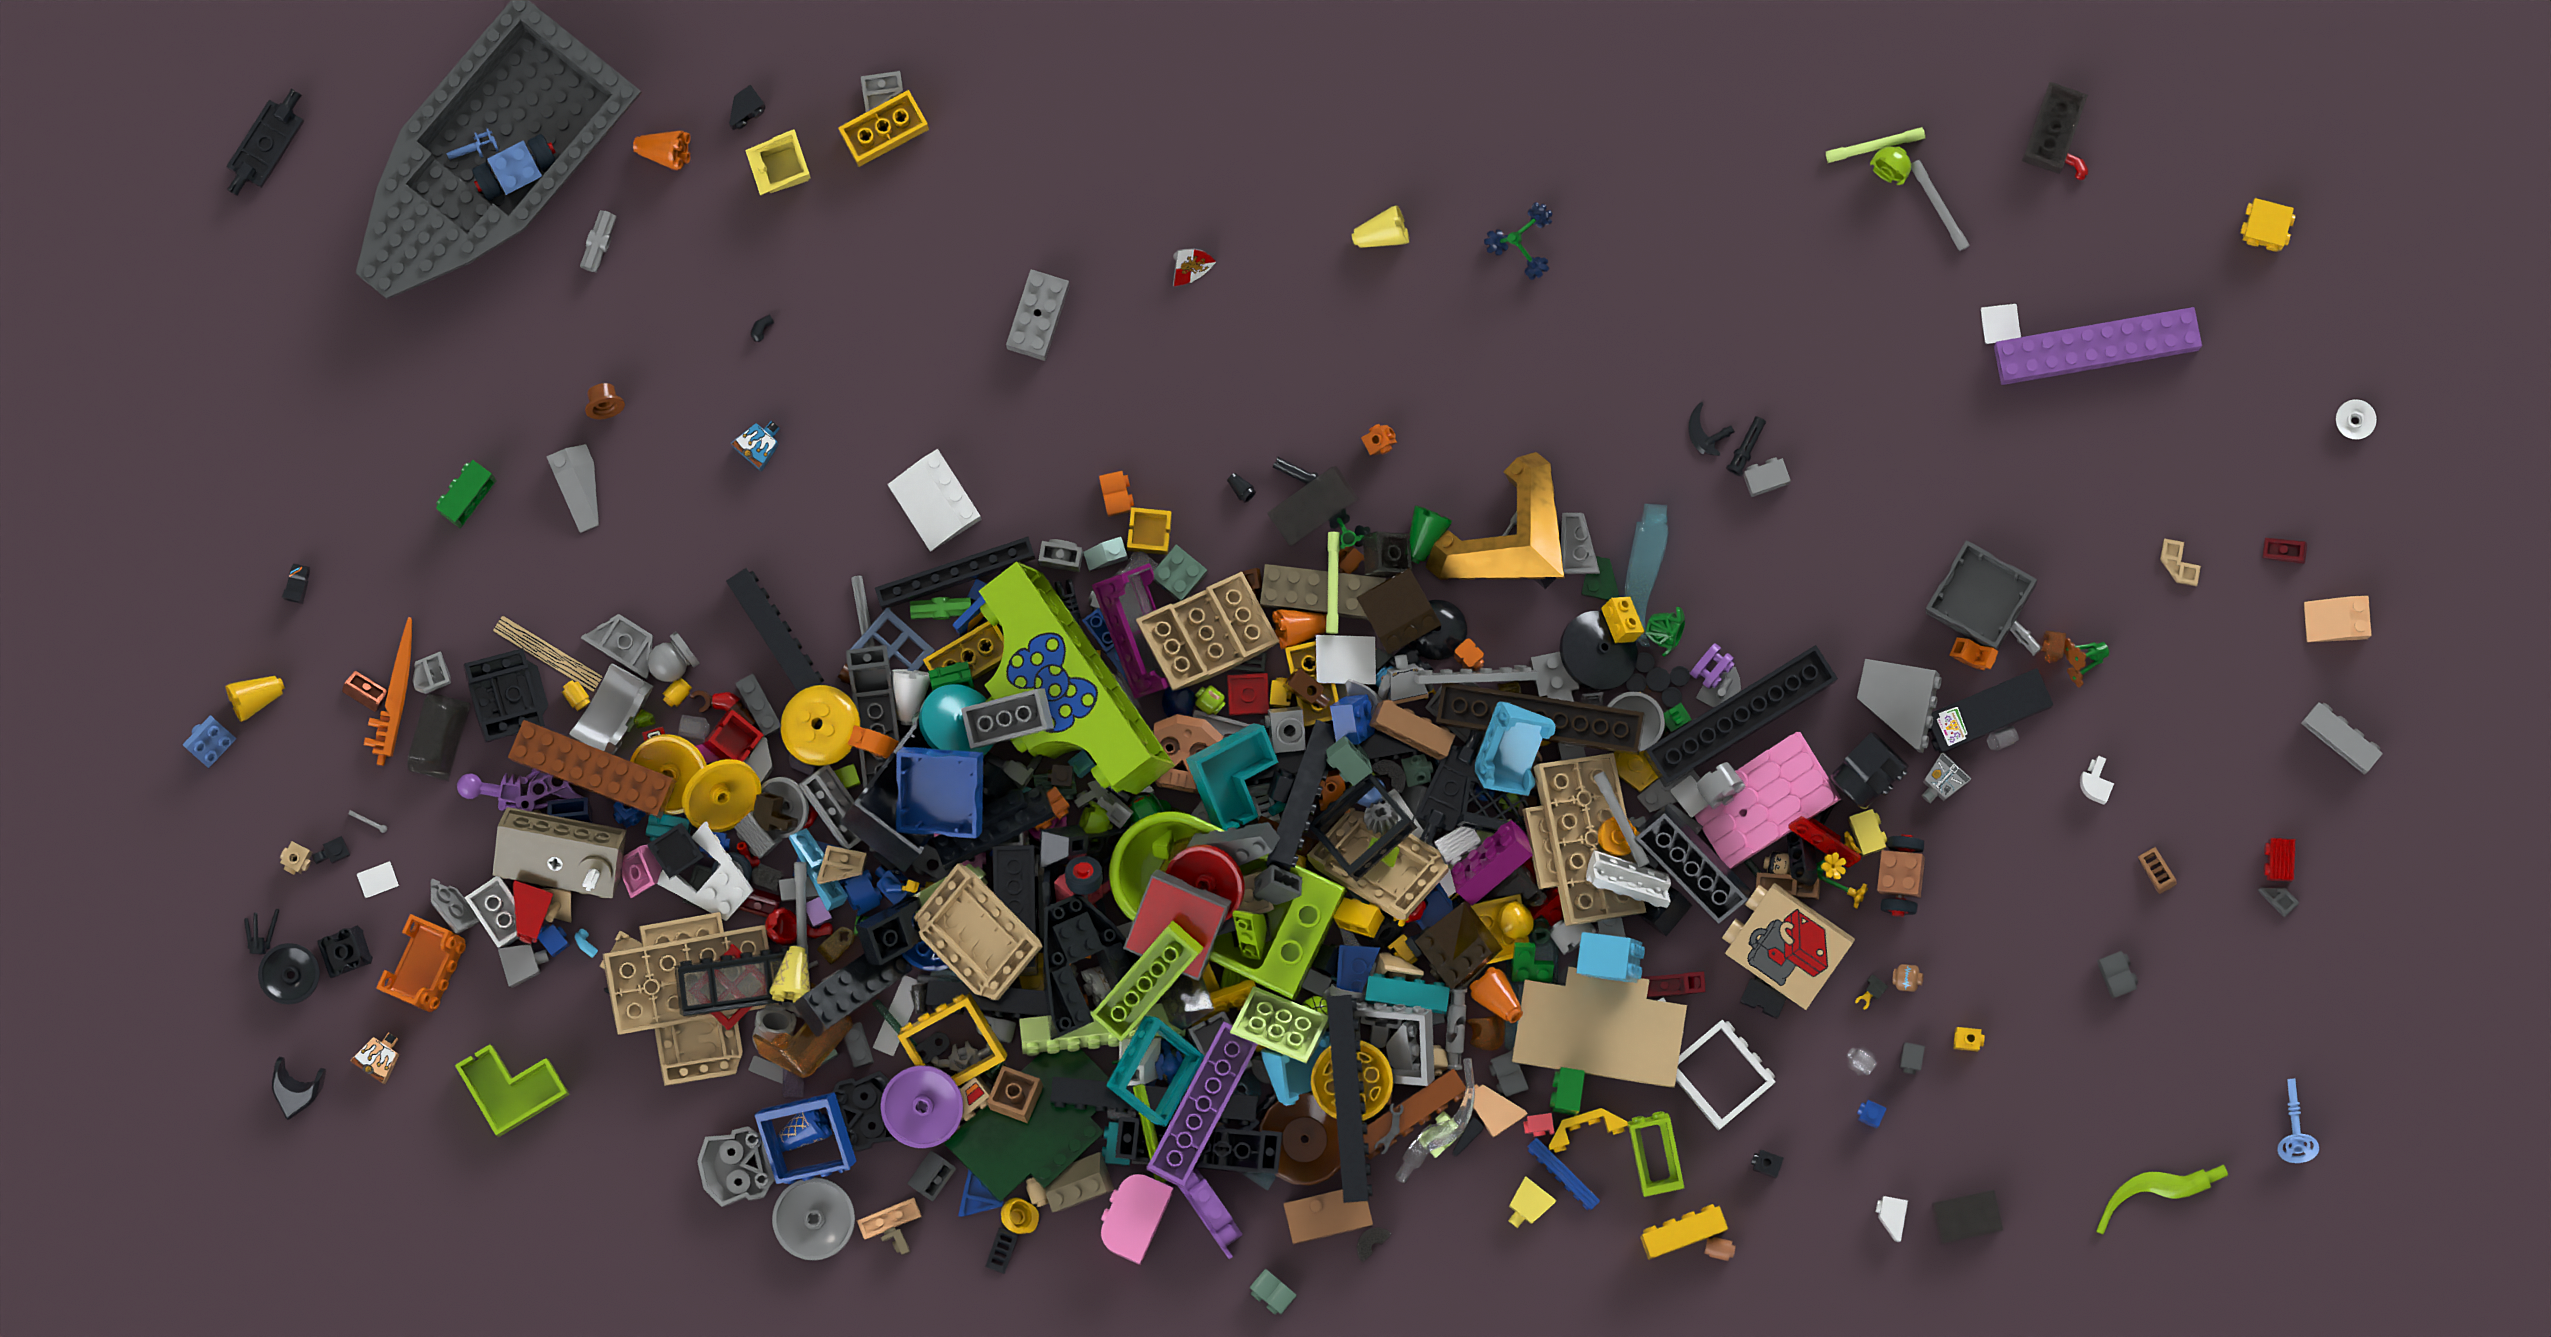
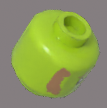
M1212 685L1206 689L1202 686L1195 694L1197 697L1195 705L1207 715H1216L1225 705L1224 695Z

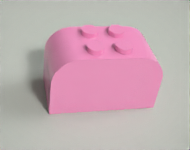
M1142 1174L1126 1178L1121 1183L1118 1191L1114 1189L1109 1200L1112 1202L1110 1209H1105L1101 1218L1104 1221L1101 1237L1107 1249L1118 1256L1141 1265L1174 1192V1188Z

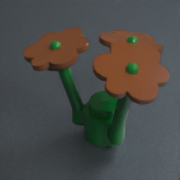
M2070 638L2064 639V653L2069 663L2073 665V667L2067 669V672L2077 687L2080 688L2084 685L2082 681L2083 674L2096 665L2103 663V659L2109 656L2108 646L2104 642L2098 644L2093 642L2075 646ZM2088 649V653H2084L2081 650ZM2087 657H2089L2091 660H2094V662L2085 667V660Z

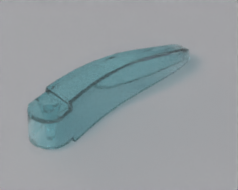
M1644 504L1642 522L1636 523L1625 583V597H1631L1645 632L1646 609L1662 564L1669 535L1668 525H1666L1668 521L1667 505ZM1644 632L1637 641L1641 646L1649 647L1650 644Z

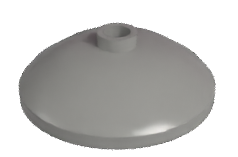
M1627 692L1617 696L1610 702L1608 707L1644 712L1645 721L1640 752L1645 751L1658 742L1664 730L1665 720L1661 707L1652 697L1640 692Z
M775 777L765 781L761 785V793L769 792L784 797L781 813L798 819L797 827L791 828L788 831L775 829V832H777L780 838H787L801 831L808 819L809 805L807 797L798 784L786 777Z

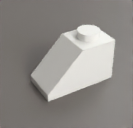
M1883 1196L1881 1200L1877 1201L1876 1212L1879 1213L1878 1218L1893 1240L1900 1242L1908 1201Z

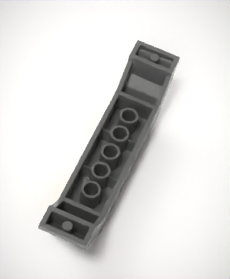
M887 645L846 650L853 702L859 712L860 727L879 732L900 742ZM859 749L863 786L865 789L886 761V758ZM869 846L870 852L876 851L871 846Z

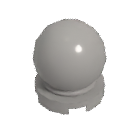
M676 631L670 635L671 643H661L655 646L649 653V671L651 675L662 682H673L680 679L686 672L687 665L691 664L694 668L700 664Z
M766 1005L765 1009L758 1010L756 1014L755 1028L752 1035L753 1042L759 1052L769 1057L782 1055L788 1051L793 1041L796 1017L794 1013L791 1014L786 1011V1007L782 1005Z

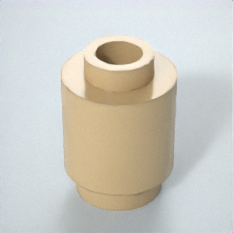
M1034 1178L1027 1180L1026 1189L1032 1205L1037 1204V1207L1048 1204L1046 1188L1044 1189Z

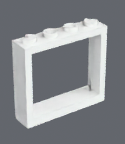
M1723 1020L1679 1056L1678 1065L1721 1029L1766 1083L1721 1119L1677 1068L1676 1082L1718 1131L1775 1083V1075L1771 1070L1762 1067L1760 1057L1755 1052L1751 1054L1747 1049L1749 1046L1742 1037L1738 1038L1733 1033L1735 1028L1730 1022H1724Z

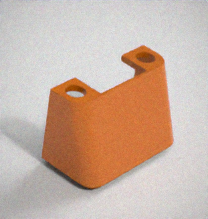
M410 914L402 933L411 937L395 973L392 974L384 970L376 989L427 1012H433L439 1007L440 999L449 985L450 977L457 968V962L461 954L465 951V939L450 930ZM414 922V927H413V929L410 931V927H411L412 923ZM389 978L387 985L384 987L386 979Z

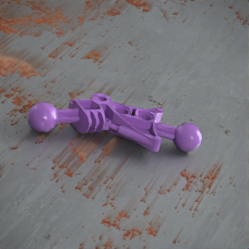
M532 769V772L526 777L520 775L517 780H515L514 774L509 779L508 774L505 773L501 785L484 783L477 775L472 773L461 776L457 782L458 793L463 798L473 799L479 794L498 797V809L504 811L507 807L531 812L536 809L548 808V801L547 803L537 805L536 802L553 794L562 797V799L556 800L583 798V796L573 790L570 783L563 781L560 787H555L553 784L555 777ZM529 782L527 796H523L522 784ZM538 784H543L545 788L541 795H537L534 791L535 786ZM528 802L529 807L525 809L523 804Z

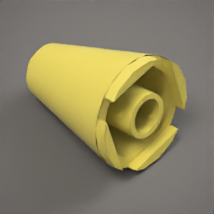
M1392 206L1355 228L1354 233L1351 234L1354 245H1358L1360 248L1409 243L1408 231L1404 226L1403 222L1405 220L1399 206Z

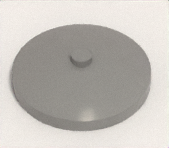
M812 1178L807 1181L799 1180L787 1187L777 1199L772 1216L773 1229L780 1244L792 1255L805 1260H823L837 1254L848 1243L855 1226V1212L848 1195L835 1183L822 1178Z

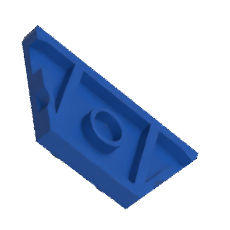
M968 1170L958 1216L964 1217L1003 1207L1004 1200L1000 1203Z

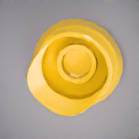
M1508 903L1498 913V925L1508 937L1522 939L1531 933L1534 925L1533 917L1522 903Z
M1015 1197L1007 1200L1003 1205L1001 1220L1005 1227L1014 1233H1032L1038 1225L1039 1213L1035 1206L1022 1198Z

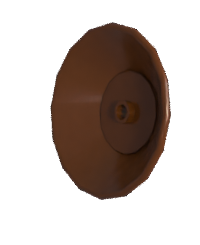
M1306 1092L1300 1094L1299 1099L1293 1105L1286 1106L1277 1101L1267 1109L1259 1125V1132L1264 1130L1283 1133L1279 1172L1275 1176L1291 1184L1313 1185L1328 1180L1341 1169L1337 1119L1321 1109L1313 1093ZM1307 1136L1309 1138V1141L1307 1143H1302L1301 1137Z

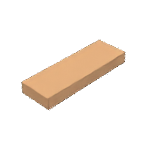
M913 1197L857 1220L864 1240L893 1227L896 1228L918 1219L922 1215Z

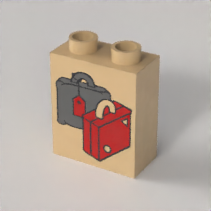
M1774 883L1769 891L1759 885L1745 904L1754 911L1746 924H1743L1738 919H1735L1722 937L1723 940L1731 944L1725 954L1806 1010L1851 947L1855 938Z

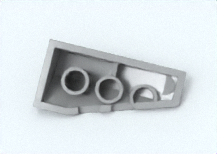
M587 445L565 448L546 456L579 532L583 533L599 526L595 466Z

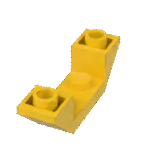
M1602 1108L1561 1121L1548 1148L1550 1151L1554 1150L1555 1153L1567 1150L1566 1146L1570 1144L1565 1130L1569 1128V1131L1581 1128L1580 1124L1588 1122L1589 1125L1601 1122L1600 1118L1603 1117L1607 1132H1613V1135L1625 1132L1624 1128L1628 1127V1122Z

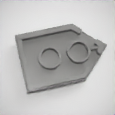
M431 879V903L455 934L480 922L457 888L452 886L446 887L441 885L440 881Z

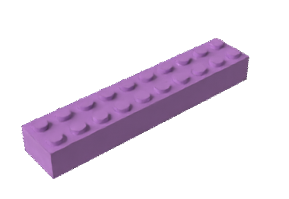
M2191 307L1997 341L1994 345L2001 385L2199 351L2202 343L2195 308Z

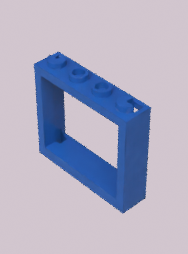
M835 1092L762 1108L754 1115L776 1184L785 1182V1184L788 1183L789 1185L796 1182L797 1179L807 1181L814 1178L815 1175L825 1177L838 1170L839 1173H843L846 1170H851V1166L857 1162ZM826 1107L842 1159L787 1170L771 1119Z

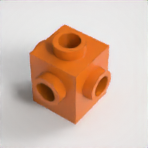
M1377 424L1369 429L1370 432L1361 437L1370 455L1385 454L1393 449L1392 446L1397 443L1395 432L1388 425L1380 426V424Z

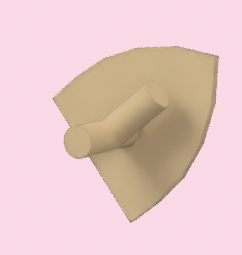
M542 888L541 890L553 893V899L545 917L546 921L552 922L556 918L571 923V892L556 888Z

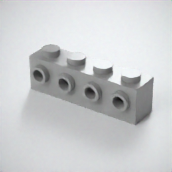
M2318 702L2301 724L2365 775L2383 754L2379 751L2380 747L2371 741L2369 743L2364 739V734L2355 728L2353 730L2348 726L2349 722L2342 716L2337 717L2332 713L2333 709L2329 705Z

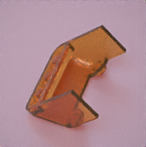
M810 982V990H811V989H813L814 987L817 986L816 984H814V983H812V982ZM849 1015L818 1037L815 1036L807 1023H805L794 1037L787 1033H781L770 1042L754 1034L753 1039L760 1056L800 1077H808L814 1073L853 1026V1021Z

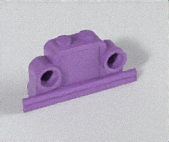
M1194 1168L1184 1187H1179V1189L1228 1259H1231L1233 1256L1227 1249V1246L1243 1234L1208 1182L1202 1177L1198 1169Z

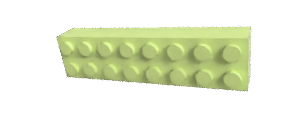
M1183 1001L1154 1004L1146 1013V1016L1159 1018L1181 1037L1185 1036L1186 1023ZM1048 1016L1019 1019L1022 1053L1028 1056L1038 1055L1039 1052L1054 1054L1068 1049V1051H1078L1083 1047L1097 1049L1101 1045L1116 1047L1120 1045V1040L1095 1018H1093L1094 1022L1053 1040H1050ZM1142 1019L1124 1039L1133 1038ZM1156 1033L1155 1037H1160L1161 1039H1164L1162 1036Z

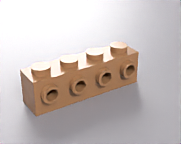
M1383 700L1377 704L1369 726L1438 760L1447 757L1455 734L1451 733L1448 728L1438 727L1432 724L1430 719L1420 718L1414 715L1415 713L1412 710L1398 707L1394 701Z

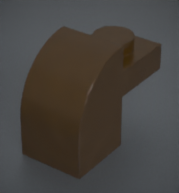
M769 792L756 795L754 815L762 829L766 831L775 829L788 831L791 828L797 827V818L781 813L784 797Z

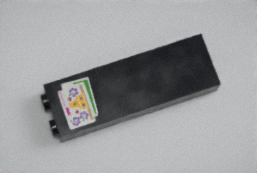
M2035 668L1932 712L1933 724L1928 729V732L1933 737L1931 743L1934 750L1939 751L1941 755L2052 708L2054 704L2038 668Z

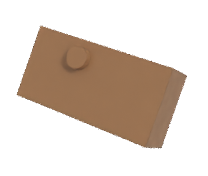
M1343 1189L1284 1203L1293 1245L1373 1226L1368 1201L1344 1203Z

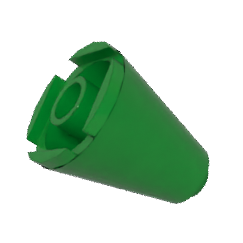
M1415 505L1406 554L1409 555L1408 559L1418 564L1420 561H1425L1430 555L1434 543L1447 531L1452 520Z

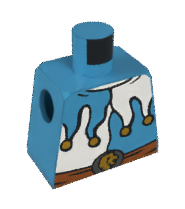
M772 421L764 429L756 423L736 438L731 445L762 472L779 445L773 436L780 428Z

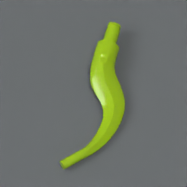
M2223 1164L2207 1172L2201 1169L2186 1176H2177L2163 1172H2146L2135 1176L2123 1184L2112 1196L2105 1208L2096 1232L2104 1235L2114 1210L2124 1200L2136 1193L2152 1192L2172 1199L2188 1197L2211 1188L2210 1183L2228 1176V1172Z

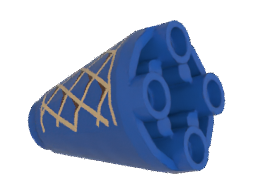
M819 1109L795 1114L777 1134L781 1151H791L829 1138L832 1135L829 1127L831 1124L829 1117L826 1114L822 1115Z

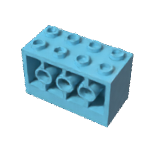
M1582 932L1577 973L1592 978L1637 983L1638 979H1641L1642 967H1639L1640 959L1644 958L1645 947L1642 946V942L1632 938Z

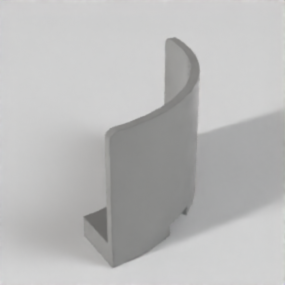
M612 663L594 698L569 733V737L614 755L621 746V741L626 731L630 732L637 720L635 716L639 709L644 707L653 686Z

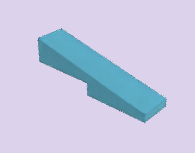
M805 828L790 835L789 839L801 862H806L807 874L827 912L843 905L848 895L838 880L823 884L817 883L825 854L808 829Z

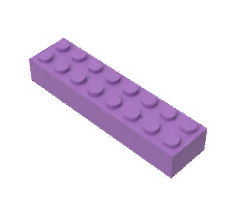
M1224 1021L1146 1168L1148 1171L1181 1188L1184 1187L1258 1046L1257 1043L1230 1033L1233 1026Z

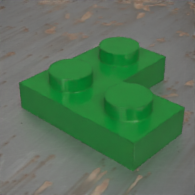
M1514 942L1511 981L1552 982L1554 963L1548 960H1534L1535 943Z

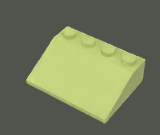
M1253 986L1230 1033L1307 1063L1326 1032L1328 1016Z

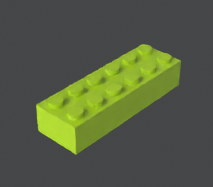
M1172 921L1091 1013V1016L1122 1042L1204 947Z

